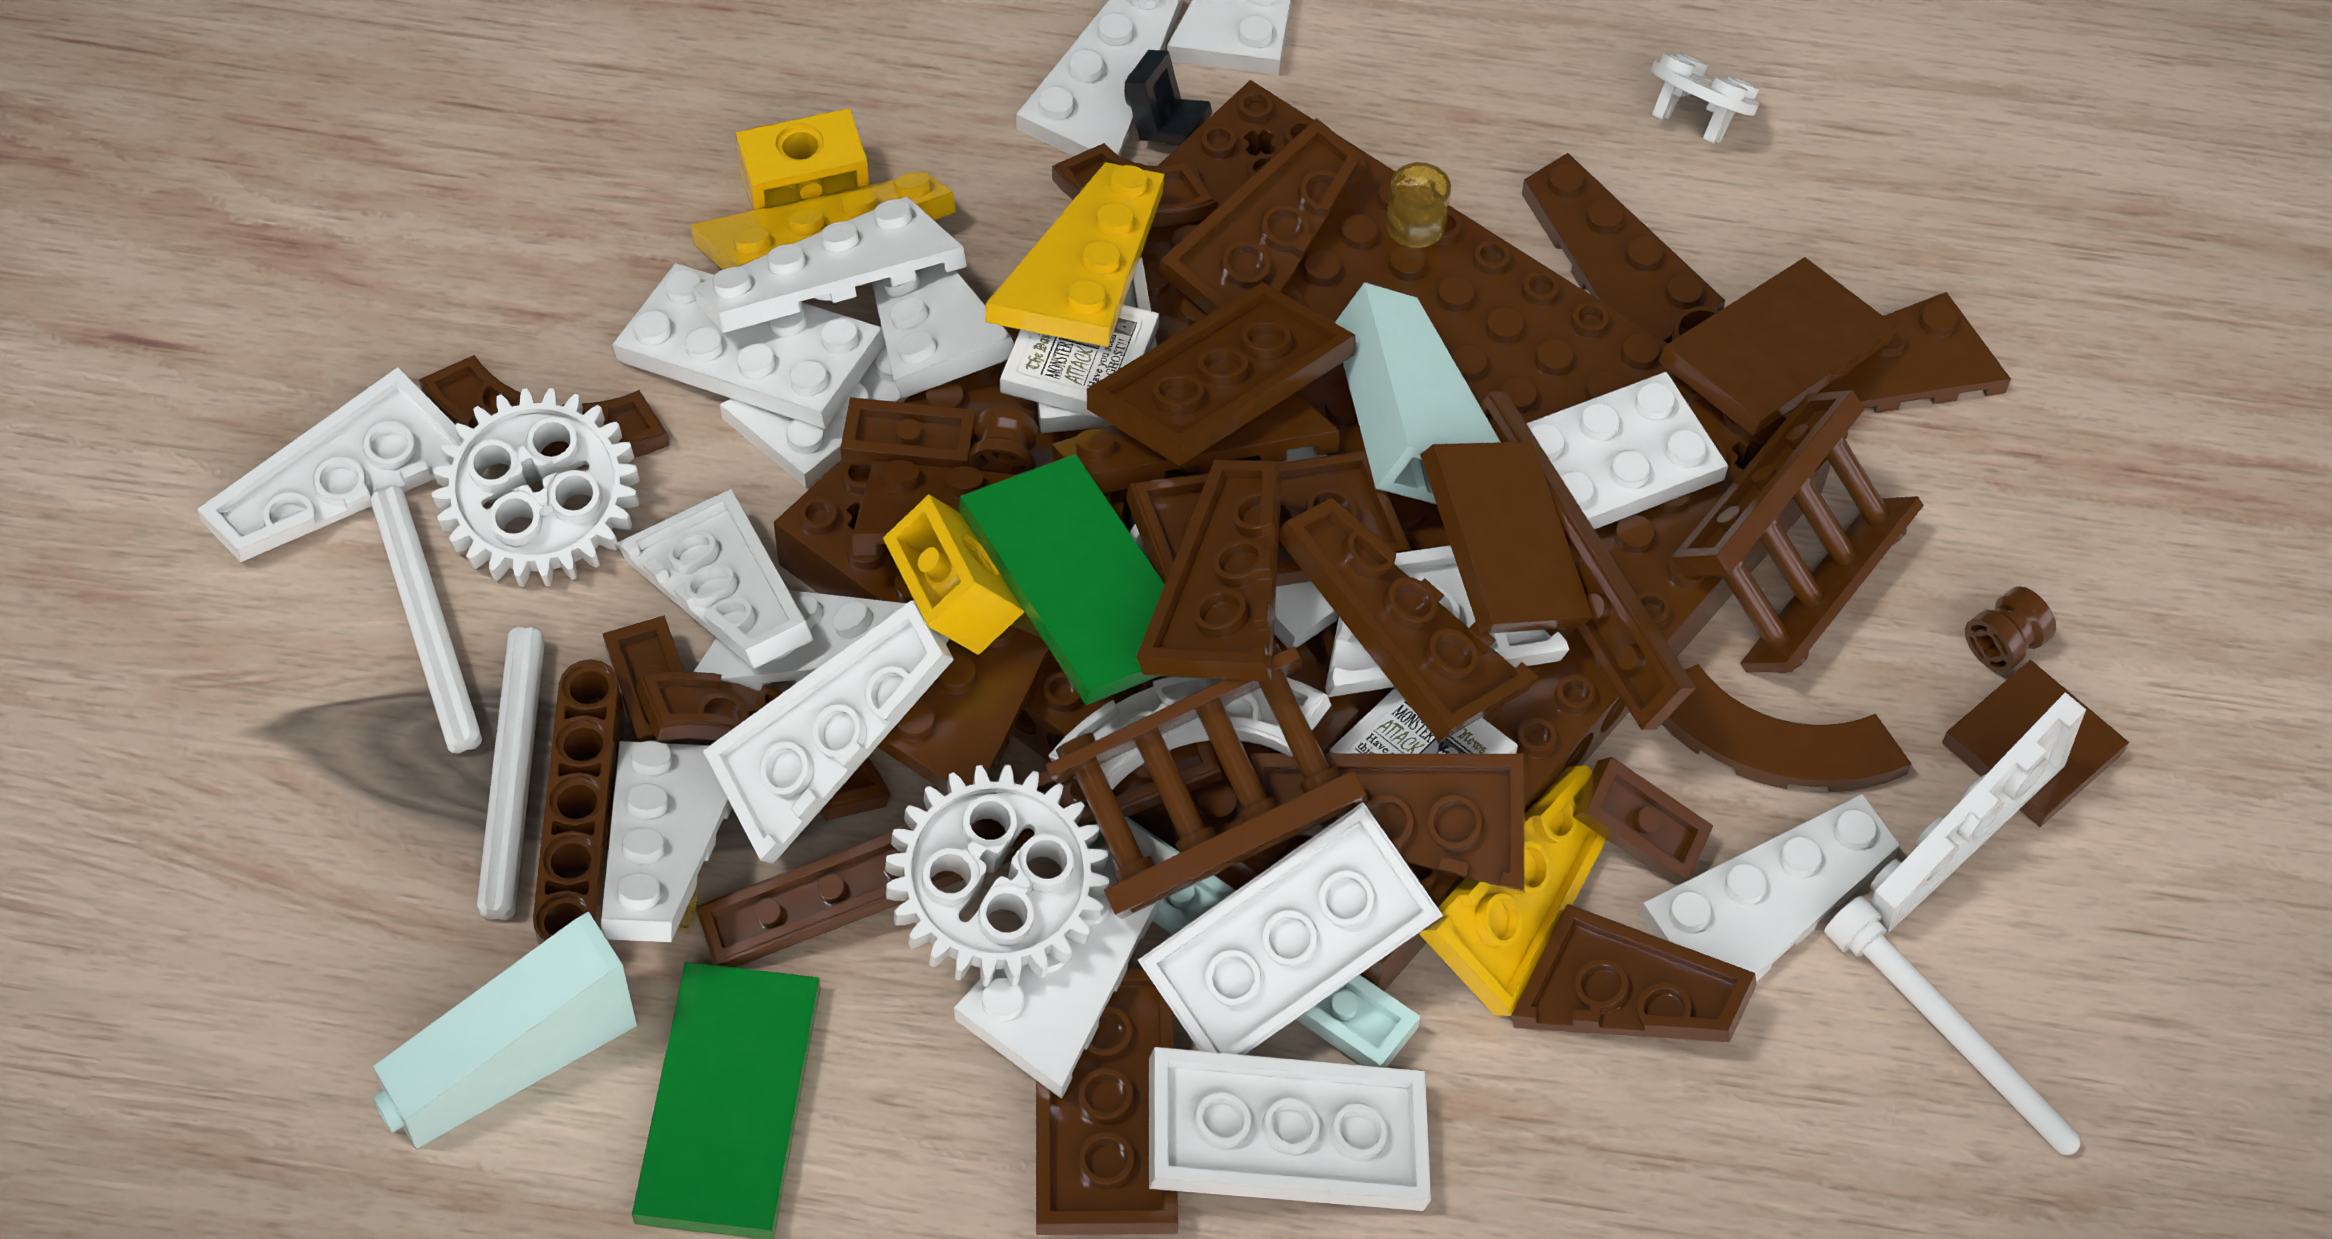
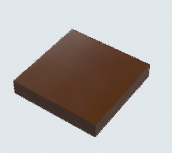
M2030 659L1946 732L1942 744L1982 777L2007 754L2065 692L2084 707L2086 711L2065 767L2019 809L2041 827L2124 754L2129 741Z

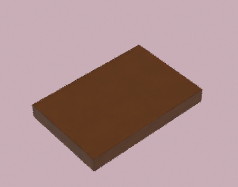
M1533 441L1433 444L1420 454L1480 634L1581 627L1594 618Z

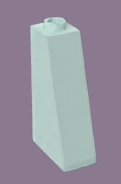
M1364 282L1335 323L1356 335L1354 356L1344 361L1343 365L1375 488L1436 504L1420 454L1433 444L1500 442L1418 298Z
M587 912L573 920L373 1066L382 1091L372 1096V1099L391 1133L404 1128L415 1149H418L637 1026L623 964L591 914Z

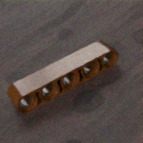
M589 659L574 663L562 674L558 686L533 911L534 930L539 945L587 912L591 914L601 930L619 742L623 741L625 723L617 675L612 667L603 661ZM589 699H602L594 704H582ZM586 754L597 755L596 757L587 761L576 760L580 756ZM579 811L592 812L581 819L569 818L572 814ZM570 870H587L577 878L568 879L562 877Z

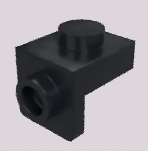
M1148 49L1124 82L1125 100L1128 106L1131 107L1141 141L1180 145L1213 114L1209 101L1181 99L1169 51Z

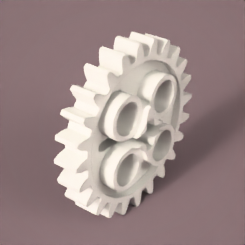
M528 388L522 389L520 404L511 407L502 394L498 395L496 403L498 413L491 416L484 409L478 406L475 407L473 410L479 425L472 429L457 423L454 428L461 441V445L442 444L440 448L444 459L450 464L433 468L437 484L443 486V488L432 492V498L436 507L444 510L437 516L443 532L453 531L449 540L456 553L469 548L466 556L473 569L479 568L490 559L489 570L493 580L499 581L508 569L512 568L518 586L524 587L531 571H539L541 579L547 587L551 586L554 569L561 567L571 580L577 579L576 561L583 559L589 565L597 568L600 564L595 549L599 545L614 551L619 548L612 528L631 530L632 522L630 515L622 508L639 506L637 491L629 486L640 482V477L636 465L628 464L634 459L630 442L618 443L622 438V433L617 422L603 426L605 418L600 406L596 405L582 415L583 406L580 396L577 394L572 395L564 406H560L555 390L549 388L544 395L542 403H534ZM561 441L569 444L566 451L558 456L550 457L541 454L545 446L552 442ZM505 464L510 466L507 473L498 479L490 480L482 477L485 470L492 465ZM582 465L589 466L586 472L579 470ZM540 481L544 489L532 493L529 485ZM584 494L592 497L588 505L582 509L573 511L563 508L566 500L573 495ZM487 502L494 503L490 509H485L484 504ZM526 517L532 519L529 527L520 533L512 534L503 531L506 524L514 518Z
M979 765L976 766L973 785L966 786L961 778L953 772L948 777V795L943 796L939 791L930 786L925 788L923 800L928 810L927 812L918 807L907 806L904 820L913 831L906 829L893 830L891 845L902 853L887 855L885 871L900 878L887 883L886 899L906 901L894 911L893 921L895 925L916 923V926L909 935L908 945L913 949L930 941L933 944L929 961L931 967L934 968L941 964L948 956L955 959L954 975L956 980L960 981L966 975L970 966L980 967V978L983 986L989 987L995 969H1004L1011 985L1016 986L1019 982L1021 968L1026 964L1041 979L1046 976L1048 968L1046 955L1051 954L1058 961L1067 964L1070 961L1072 950L1066 938L1077 943L1086 944L1091 930L1082 919L1099 920L1104 905L1091 896L1105 894L1104 889L1108 888L1109 878L1093 872L1105 866L1108 853L1100 849H1087L1097 840L1100 829L1098 825L1077 826L1085 805L1082 802H1078L1063 809L1059 803L1064 786L1060 783L1052 787L1045 795L1037 791L1039 772L1033 771L1023 785L1014 784L1011 765H1005L999 782H990L983 766ZM981 819H993L1005 828L1006 834L995 840H985L973 832L971 825ZM1026 828L1032 829L1035 833L1034 836L1024 843L1012 858L1008 878L1000 876L996 879L973 918L969 922H962L959 919V915L981 893L986 871L992 874L996 872L1009 854L1014 841ZM1037 857H1048L1059 864L1062 873L1051 879H1042L1035 876L1029 870L1027 863ZM942 871H953L962 876L967 886L956 893H944L932 884L931 878ZM1000 909L1010 910L1021 918L1023 926L1011 933L1001 932L991 926L987 916Z

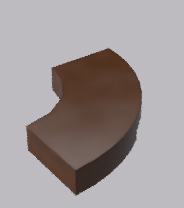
M1103 143L1052 166V180L1072 200L1075 199L1105 162L1122 166L1132 165L1143 170L1165 174L1163 194L1151 227L1177 226L1206 219L1217 209V200L1187 161L1167 166L1144 165L1119 157Z

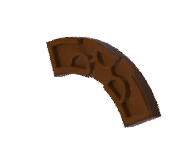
M475 355L419 379L422 392L455 425L459 423L472 429L479 425L473 410L477 406L484 409L491 416L498 413L497 396L501 394L507 399L511 407L520 404L521 392L514 390L494 377ZM640 390L610 400L582 403V415L598 405L602 408L605 418L603 426L613 422L619 424L622 438L618 443L630 442L634 458L669 446L666 430ZM561 441L552 442L545 446L541 454L550 457L558 456L566 451L569 444Z
M1699 664L1685 669L1696 689L1662 723L1676 739L1696 754L1703 751L1712 758L1737 769L1736 775L1784 789H1787L1789 784L1808 787H1828L1829 792L1863 789L1905 776L1911 766L1910 760L1876 713L1859 720L1830 725L1802 724L1777 719L1760 713L1731 697L1705 673Z
M691 671L640 675L635 688L657 741L683 738L717 741L783 692L762 685L760 691L738 683L721 681V674ZM868 757L821 809L826 821L887 806L891 794L881 775Z

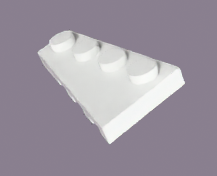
M1192 0L1167 45L1171 61L1279 76L1292 0Z
M905 196L901 199L885 201L879 204L875 210L846 222L830 224L822 232L794 244L778 246L772 249L768 255L742 266L723 269L716 273L713 278L694 285L693 289L698 307L725 333L799 313L802 309V301L807 299L832 300L833 303L857 297L855 287L889 277L892 287L917 281L915 270L943 263L945 271L950 272L965 268L967 264L963 246L910 198Z
M885 344L826 429L735 399H729L721 403L720 409L722 419L807 489L841 460L840 447L850 397L904 402L908 397L902 399L896 387Z
M732 489L617 542L625 561L753 669L772 660L784 658L795 649L814 640L805 619Z
M914 600L908 602L703 750L760 861L774 864L954 660L940 633L927 626Z
M2066 692L1987 774L1980 777L1967 790L1960 803L1945 818L1942 816L1937 818L1923 831L1915 843L1916 848L1902 863L1898 859L1892 860L1875 877L1870 885V889L1874 892L1871 905L1882 915L1879 922L1886 928V934L1893 930L2065 767L2086 711L2084 707Z
M656 741L619 742L601 918V932L607 940L672 941L696 889L697 875L704 861L709 860L716 845V833L723 818H728L732 810V806L703 752L710 745L667 744Z

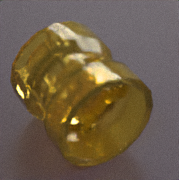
M1414 162L1403 165L1395 171L1390 183V203L1387 207L1386 229L1390 236L1399 244L1423 248L1433 245L1441 239L1446 228V208L1450 201L1451 182L1447 174L1440 168L1429 163Z

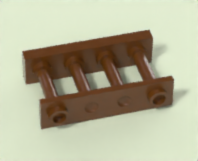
M1853 390L1807 394L1671 557L1684 577H1723L1761 636L1740 662L1746 672L1787 673L1793 672V670L1801 666L1808 658L1809 650L1892 545L1905 536L1907 526L1924 506L1918 496L1881 498L1845 440L1848 436V429L1865 410ZM1825 457L1861 512L1846 532H1844L1813 482L1814 471ZM1792 498L1828 552L1813 573H1811L1779 523L1781 511ZM1758 539H1760L1795 594L1779 615L1745 565L1747 553Z
M1273 644L1271 682L1224 679L1101 739L1096 740L1093 733L1078 736L1056 749L1059 759L1045 765L1050 777L1057 784H1061L1073 777H1076L1118 867V870L1113 873L1117 883L1104 889V892L1114 914L1120 919L1128 917L1357 807L1362 802H1368L1367 795L1355 770L1341 776L1337 767H1329L1289 685L1286 675L1303 668L1301 658L1295 646L1281 652L1278 644ZM1261 688L1305 779L1300 784L1304 794L1280 806L1275 797H1267L1224 708V705ZM1196 718L1200 719L1243 809L1237 814L1242 824L1219 835H1216L1213 826L1205 827L1162 737L1163 734ZM1136 747L1181 839L1176 843L1179 854L1154 865L1151 856L1143 857L1100 764Z

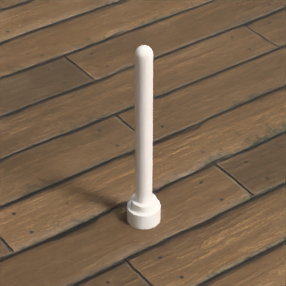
M1863 896L1852 900L1834 916L1826 926L1824 933L1842 952L1851 950L1857 957L1865 955L2058 1153L2072 1155L2078 1151L2081 1144L2079 1134L1884 937L1886 928L1879 922L1882 915Z

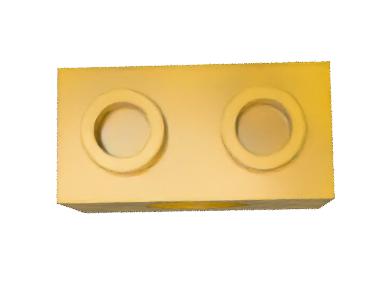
M850 108L829 113H818L810 117L772 125H761L753 129L735 132L740 172L752 211L869 185L867 158Z
M930 494L883 537L927 626L979 655L1025 612L961 513Z

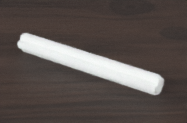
M390 486L386 490H376L371 496V504L447 748L455 754L476 749L482 742L480 729L404 491L398 486Z
M533 626L528 628L514 627L508 633L477 898L479 913L481 917L488 920H508L516 912L545 645L541 630Z

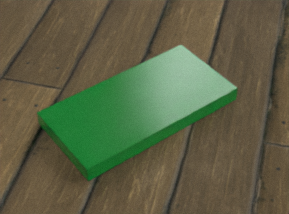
M1076 454L960 496L959 512L1085 705L1159 677L1143 675L1136 656L1165 584Z
M690 962L684 963L632 1211L634 1224L758 1239H774L821 989L819 977Z

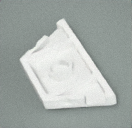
M1451 546L1396 553L1394 564L1409 577L1420 581L1425 578L1445 596L1439 603L1468 628L1476 622ZM1339 617L1325 687L1328 697L1395 687ZM1545 630L1489 633L1496 639L1491 648L1515 668L1521 661L1526 666L1561 661L1569 650L1567 641L1559 632L1552 637Z

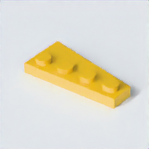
M1105 162L986 302L985 322L1109 347L1163 194L1165 174L1143 170L1132 165L1122 166Z
M911 172L893 180L690 224L694 246L723 270L742 266L768 255L772 249L778 246L794 244L818 234L830 224L846 222L875 210L879 204L888 200L901 199L907 196L933 220L956 213L952 190L927 172Z

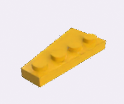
M1588 765L1567 767L1525 813V893L1465 878L1438 907L1443 916L1419 933L1494 1016L1512 1015L1566 905H1573L1607 839L1572 817L1593 772Z

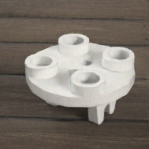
M1664 52L1661 59L1656 58L1650 69L1653 74L1665 81L1652 112L1653 116L1661 120L1664 118L1669 119L1679 98L1682 96L1686 97L1692 94L1709 102L1706 110L1713 112L1703 139L1714 144L1715 142L1720 143L1735 112L1751 116L1755 115L1760 104L1755 98L1760 88L1731 75H1728L1727 79L1719 76L1713 78L1705 74L1709 66L1707 63L1685 53L1677 52L1675 56Z

